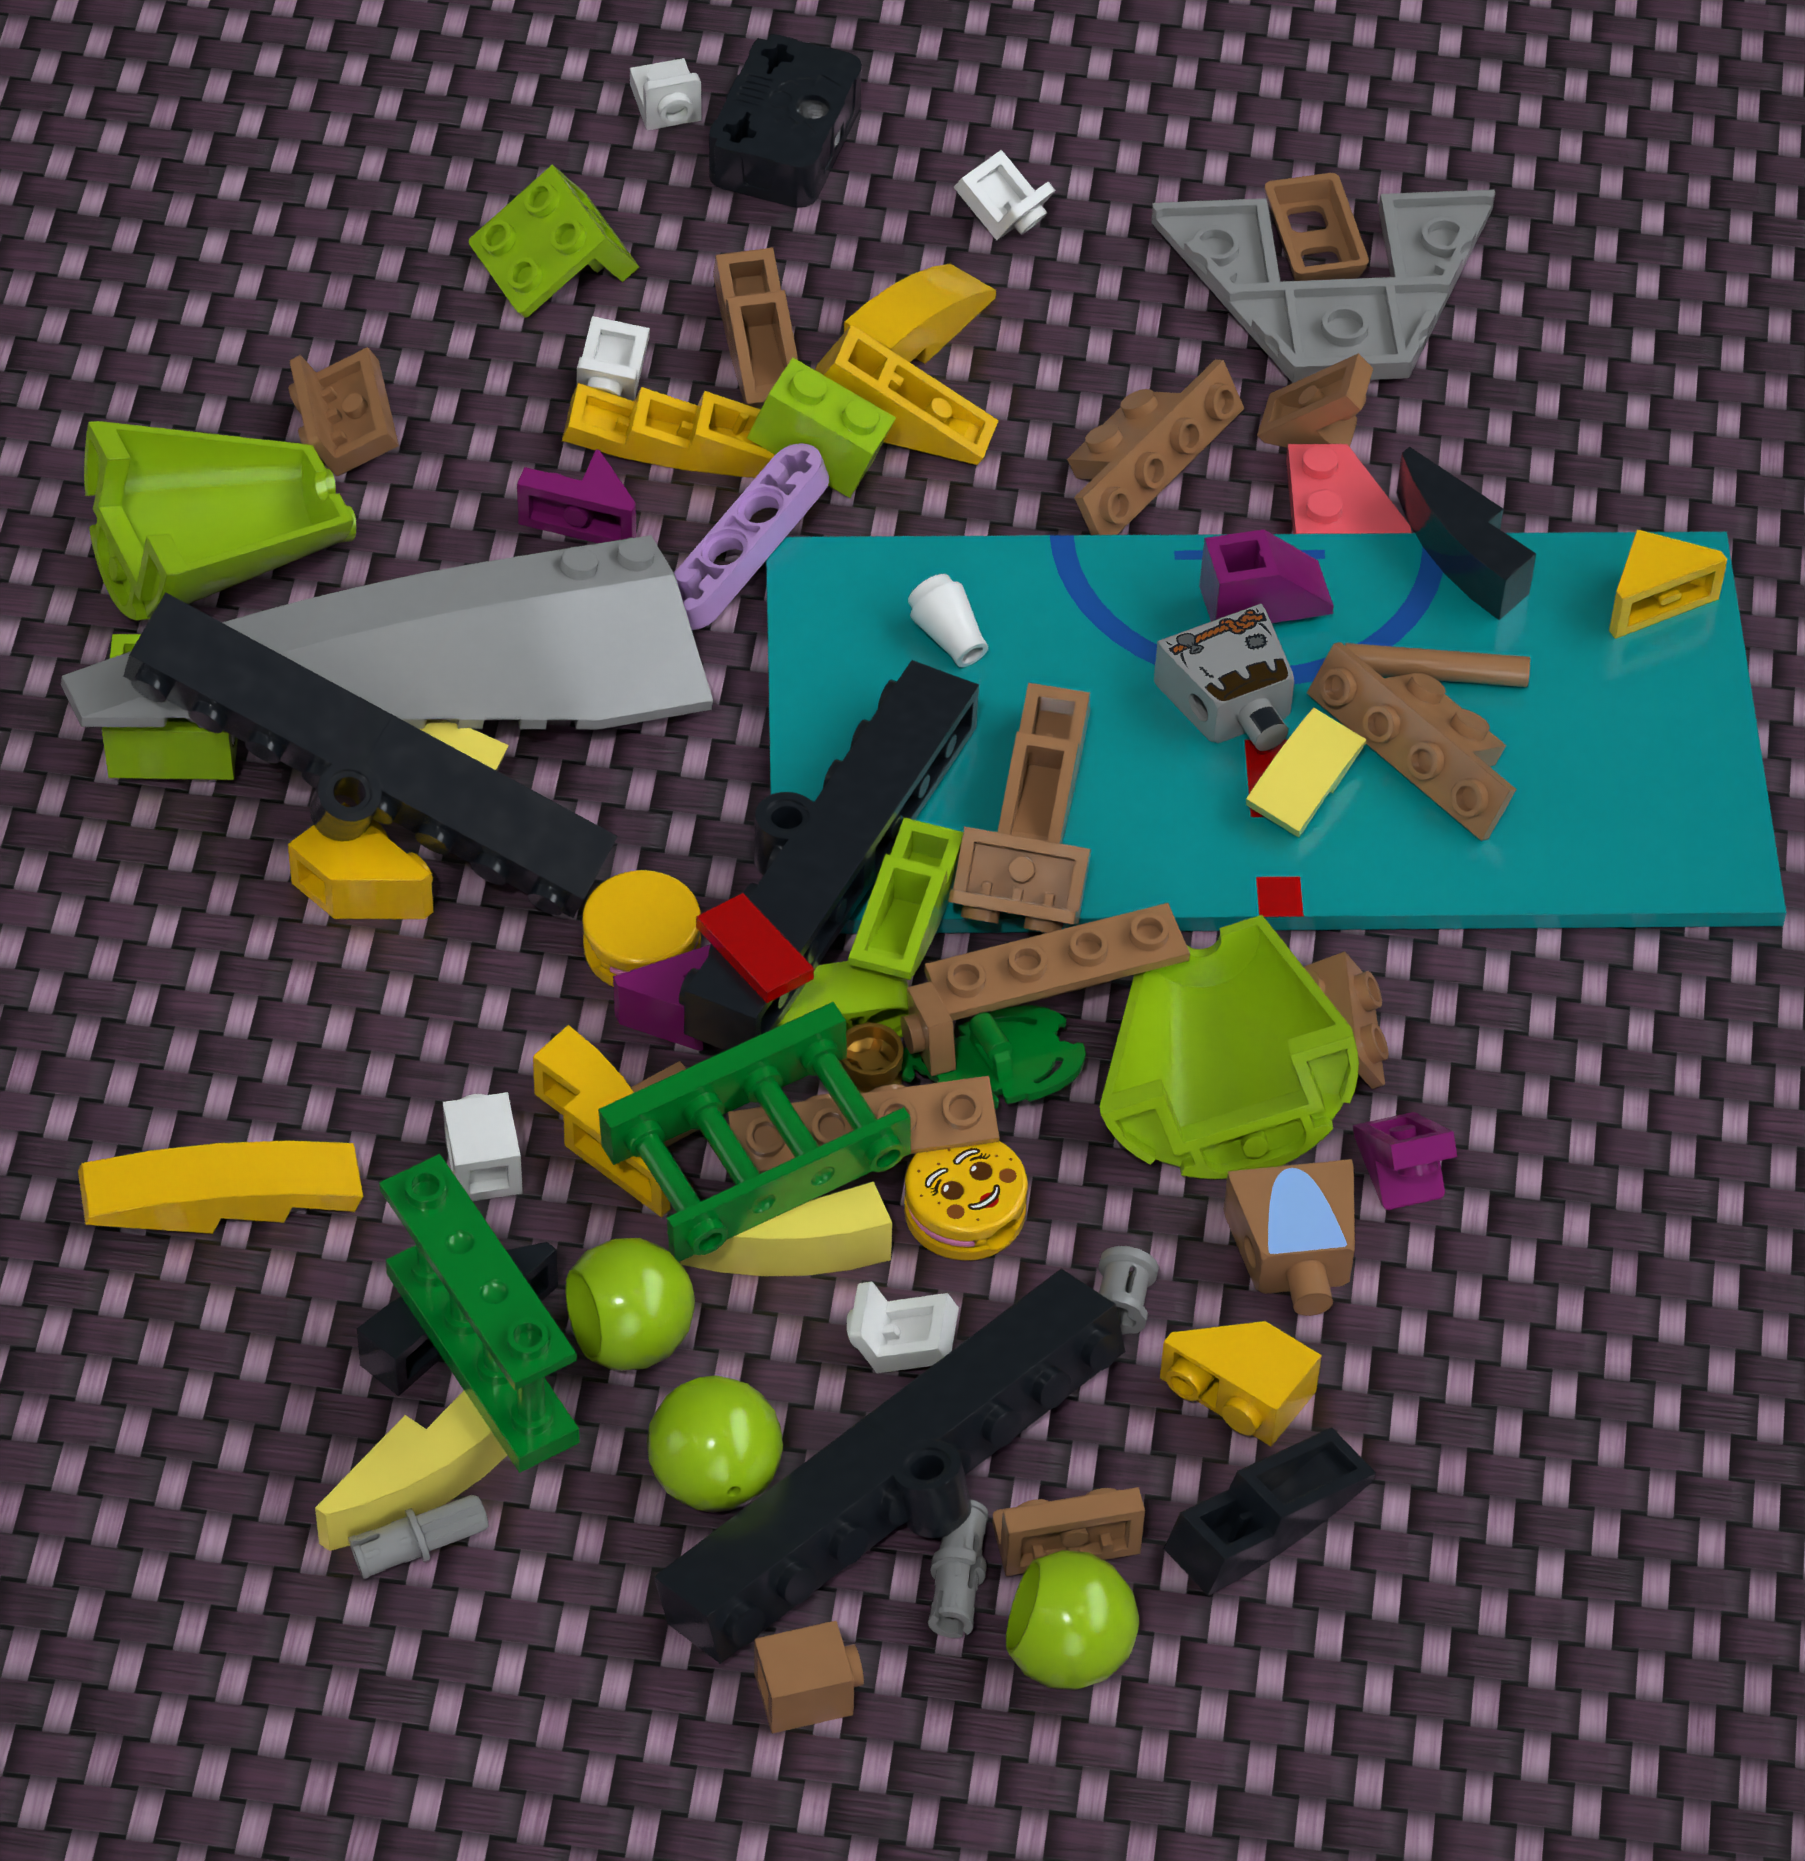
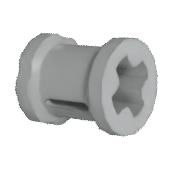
M1129 1246L1108 1248L1101 1254L1098 1266L1103 1276L1099 1293L1114 1302L1116 1307H1118L1117 1312L1122 1335L1139 1333L1145 1328L1148 1312L1143 1306L1147 1288L1156 1281L1159 1266L1150 1254L1138 1248ZM1133 1267L1135 1270L1129 1275V1270Z

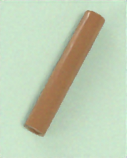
M1345 643L1348 649L1384 677L1424 673L1438 681L1528 687L1530 657Z

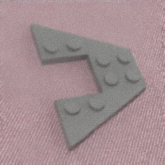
M1493 189L1381 194L1379 216L1391 276L1383 278L1280 282L1267 198L1152 203L1151 222L1292 383L1358 353L1373 367L1370 380L1403 379L1410 377L1493 210L1495 191Z

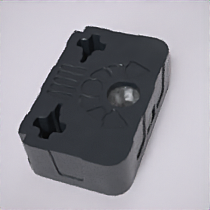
M770 34L767 40L757 38L749 51V56L740 74L737 75L726 97V102L717 120L714 121L709 131L710 181L716 187L790 207L802 208L813 204L818 199L860 112L862 77L860 59L846 51L826 48L782 35Z

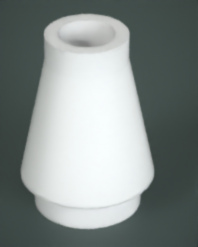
M939 574L923 581L912 591L908 598V603L912 608L911 619L952 657L958 667L970 666L986 654L988 644L981 635L966 592L960 582H953L947 574Z

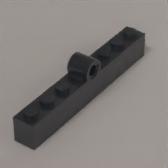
M166 592L129 654L123 677L131 680L133 688L141 695L160 703L168 700L187 710L192 721L200 727L214 733H221L224 730L246 742V748L256 757L274 764L281 761L302 772L303 779L316 789L310 803L312 822L320 833L330 839L337 841L356 839L366 832L372 820L383 824L395 822L415 833L416 840L425 848L442 855H447L451 852L471 863L472 870L486 881L497 885L508 883L527 893L529 901L540 910L552 915L564 913L574 918L618 837ZM334 796H349L355 801L357 806H343Z
M911 660L897 681L892 679L888 681L880 696L878 710L871 720L863 719L859 723L852 738L850 751L843 761L839 759L833 761L827 771L823 790L815 801L798 793L779 792L767 796L758 804L755 811L754 863L758 871L764 876L758 884L750 883L745 889L744 894L814 967V971L877 878L885 854H891L903 818L912 820L917 818L975 731L979 684ZM711 944L706 961L700 969L692 968L688 972L680 989L679 1004L684 1006V1034L723 1050L733 1048L778 1027L805 984L766 1003Z
M1058 1270L655 1575L654 1579L667 1624L721 1664L744 1645L754 1641L762 1631L796 1605L807 1600L814 1591L836 1574L859 1560L866 1551L900 1525L906 1523L913 1533L926 1538H940L950 1535L967 1520L971 1513V1499L965 1475L1001 1447L1008 1445L1019 1433L1049 1410L1060 1405L1067 1396L1097 1373L1108 1368L1115 1359L1126 1352L1116 1304L1065 1270Z

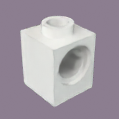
M508 1092L492 1095L472 1094L459 1100L443 1102L445 1141L451 1171L471 1200L478 1201L523 1194L521 1155Z

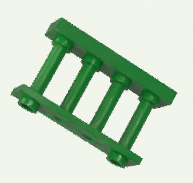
M834 1002L598 1109L601 1145L613 1165L633 1156L641 1157L676 1213L667 1217L669 1252L678 1262L695 1254H709L721 1247L729 1238L872 1171H886L899 1163L904 1156L911 1154V1117L906 1109L903 1107L877 1119L839 1062L847 1058L846 1019ZM808 1075L818 1076L853 1129V1131L821 1146L817 1144L781 1089ZM750 1102H759L795 1157L761 1174L723 1117L729 1111ZM691 1129L701 1130L735 1183V1186L703 1201H700L663 1143Z
M438 1154L379 1182L381 1193L416 1243L415 1246L386 1259L387 1276L518 1472L521 1473L579 1444V1427L545 1379V1376L577 1361V1354L443 1157Z

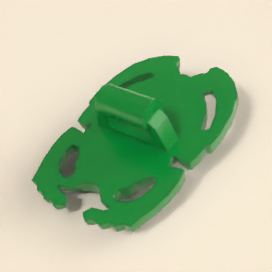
M1033 1005L1016 1006L979 1013L971 1021L958 1026L961 1036L956 1038L954 1034L956 1070L931 1076L925 1063L921 1061L922 1057L919 1052L910 1054L907 1047L903 1048V1062L900 1072L902 1073L903 1081L911 1082L914 1079L915 1073L913 1069H916L921 1075H927L935 1083L989 1076L994 1108L997 1109L999 1095H1003L1005 1103L1010 1104L1025 1099L1028 1102L1061 1090L1078 1077L1084 1066L1086 1052L1083 1043L1071 1044L1066 1041H1059L1057 1036L1058 1029L1060 1027L1065 1028L1067 1020L1060 1013ZM1056 1061H1063L1060 1068L1045 1079L1051 1073Z

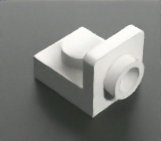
M684 58L630 68V86L647 131L701 121V81L697 73L689 72Z

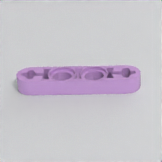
M801 443L793 444L780 450L674 572L692 630L708 626L722 613L824 493L829 484V475L817 448ZM770 507L778 509L776 515L766 522L753 523L749 521L752 515L761 509ZM736 549L742 551L740 557L728 565L713 563L716 557L727 550Z

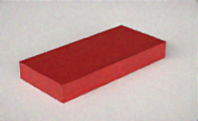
M744 893L696 916V928L766 1003L814 979V967Z

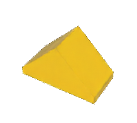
M1637 529L1616 591L1609 632L1617 639L1719 600L1728 559L1719 550Z

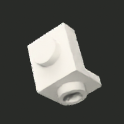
M1002 150L962 177L954 186V189L996 241L1014 228L1022 235L1034 227L1047 215V211L1042 205L1056 191L1049 182L1034 190Z
M592 316L583 356L579 358L577 365V384L581 383L634 401L649 341L650 328Z
M872 1281L859 1283L854 1307L847 1315L848 1337L851 1344L861 1352L876 1373L933 1366L952 1351L959 1307L948 1293L887 1301Z

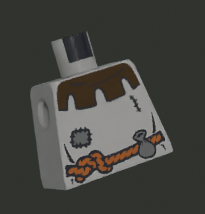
M1262 604L1157 641L1154 673L1155 684L1209 741L1221 743L1246 733L1258 750L1266 751L1278 746L1286 738L1288 727L1283 719L1291 712L1294 677L1269 616Z

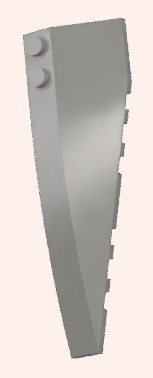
M651 535L410 575L301 600L223 622L225 625L418 729L425 727L427 719H443L456 723L458 729H483L484 720H518L519 729H546L547 720H574L576 729L598 730L712 710L713 705L711 691L675 574ZM131 652L62 675L61 686L81 727H165L168 718H185L194 722L189 717L187 710L168 700L160 703L144 697L133 688L131 680L123 677Z

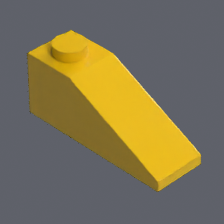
M850 325L815 368V371L820 372L827 378L896 417L884 443L978 465L984 458L999 421L853 325Z

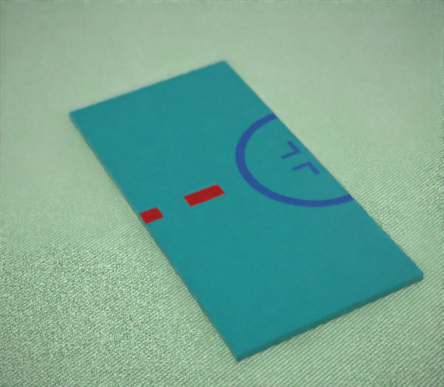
M1636 532L1506 533L1535 552L1536 558L1530 593L1500 620L1471 600L1443 573L1423 548L1415 533L1273 534L1318 560L1334 608L1333 614L1272 623L1293 672L1294 688L1291 712L1283 719L1288 727V734L1278 746L1266 751L1258 750L1246 733L1221 743L1209 741L1154 682L1157 641L1211 622L1199 587L1204 538L1227 534L785 537L766 560L770 795L779 792H794L815 801L823 790L827 771L833 761L836 759L843 761L850 751L852 738L859 723L863 719L870 721L878 710L880 696L888 681L891 679L897 681L911 660L979 684L976 729L915 820L964 832V827L998 832L1016 733L1020 729L1028 683L1090 692L1088 725L1062 844L1092 850L1079 923H1063L1062 929L1169 903L1180 931H1220L1219 928L1259 915H1263L1274 930L1783 926L1787 913L1727 532H1650L1721 551L1728 560L1719 600L1617 639L1609 632L1616 591ZM947 574L953 582H960L963 585L981 635L988 644L986 654L970 666L958 667L952 657L911 619L912 608L908 603L910 594L919 584L935 575ZM1334 643L1530 657L1528 687L1439 681L1445 687V695L1462 709L1472 711L1484 718L1490 726L1489 731L1506 745L1496 765L1490 767L1517 790L1489 839L1483 841L1478 839L1367 744H1365L1333 794L1329 792L1299 838L1246 805V798L1260 777L1313 708L1318 709L1342 724L1307 694ZM876 879L839 934H857ZM951 902L948 903L936 933L1041 932L1023 928L1025 916L1000 911L999 923L961 917L963 905Z

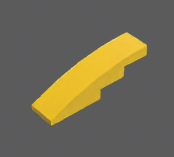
M578 383L571 398L562 437L564 442L592 450L599 449L603 453L624 459L686 471L756 478L775 456V454L747 439L761 409L704 391L698 405L644 387L640 388L635 401Z
M312 1141L215 1143L150 1150L81 1163L78 1169L85 1225L213 1234L221 1218L284 1223L292 1207L355 1212L363 1198L354 1143Z

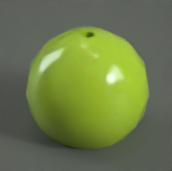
M642 1238L609 1240L585 1251L571 1268L566 1278L565 1294L571 1327L582 1352L592 1362L613 1371L649 1368L669 1358L689 1332L695 1308L692 1283L684 1267L664 1247Z
M717 1375L698 1377L681 1384L670 1392L658 1407L649 1424L646 1441L649 1463L656 1479L667 1494L684 1505L712 1513L734 1510L749 1504L761 1495L774 1478L783 1450L781 1426L774 1409L765 1397L748 1383Z
M1061 1550L1035 1559L1025 1570L1012 1603L1006 1631V1649L1024 1675L1048 1688L1077 1690L1105 1681L1127 1661L1136 1641L1139 1614L1133 1591L1113 1565L1089 1552Z

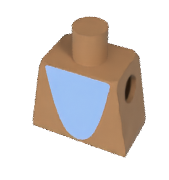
M1352 1159L1228 1171L1223 1210L1255 1289L1264 1294L1290 1291L1294 1311L1300 1315L1313 1316L1327 1311L1333 1304L1330 1287L1343 1286L1350 1282L1353 1264L1355 1218L1354 1166Z

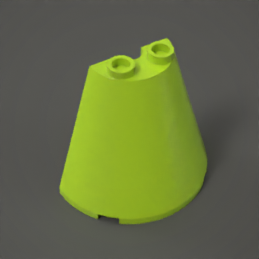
M103 421L88 422L84 458L85 496L95 495L93 511L97 517V524L89 527L91 542L101 577L111 599L117 608L130 619H150L165 592L190 604L337 543L353 541L356 536L354 511L350 506H346L340 493L336 494L333 473L330 469L325 468L313 445Z
M1263 915L1219 928L1220 936L1218 940L1208 948L1195 949L1187 945L1190 952L1189 961L1134 974L1099 1107L1101 1116L1113 1136L1128 1151L1150 1165L1156 1159L1163 1163L1180 1167L1182 1176L1204 1179H1227L1228 1171L1282 1166L1298 1158L1322 1141L1334 1129L1332 1120L1344 1102L1350 1104L1359 1070L1358 1051L1353 1030Z

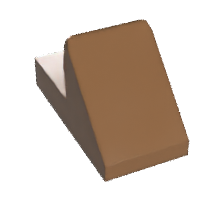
M1358 353L1270 393L1257 436L1264 443L1288 448V444H1348L1350 447L1357 425L1356 414L1362 410L1366 402V392L1373 367Z

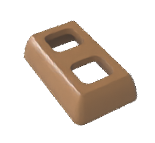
M1324 173L1272 180L1265 184V196L1295 281L1358 279L1367 267L1369 258L1340 177L1337 174ZM1311 211L1322 214L1326 228L1307 232L1294 231L1287 217L1290 214ZM1333 252L1339 260L1336 263L1305 267L1302 256Z

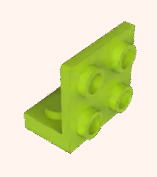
M553 164L471 236L468 241L512 306L524 318L529 317L587 264L597 273L605 267L622 282L639 268V265L587 194Z

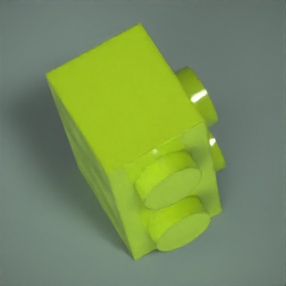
M792 357L769 392L747 439L775 455L783 448L793 444L804 443L814 446L819 450L829 475L828 486L851 498L873 463L896 417Z

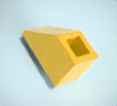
M345 802L341 804L343 806L350 807ZM372 820L364 834L353 840L337 841L330 839L320 833L313 825L288 844L291 883L334 919H425L434 912L432 896L433 876L429 867L420 856L413 852L406 853L392 842L382 826L375 820Z
M1266 1321L1171 1332L1163 1343L1160 1379L1167 1382L1172 1391L1181 1398L1188 1401H1197L1222 1416L1225 1422L1236 1432L1246 1436L1253 1435L1272 1447L1316 1393L1322 1355Z

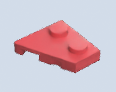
M1288 444L1286 465L1293 534L1411 533L1409 523L1348 444Z

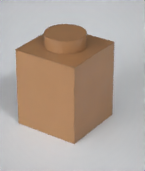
M836 1620L754 1639V1675L772 1734L853 1715L854 1687L864 1685L863 1669L855 1644L844 1646Z

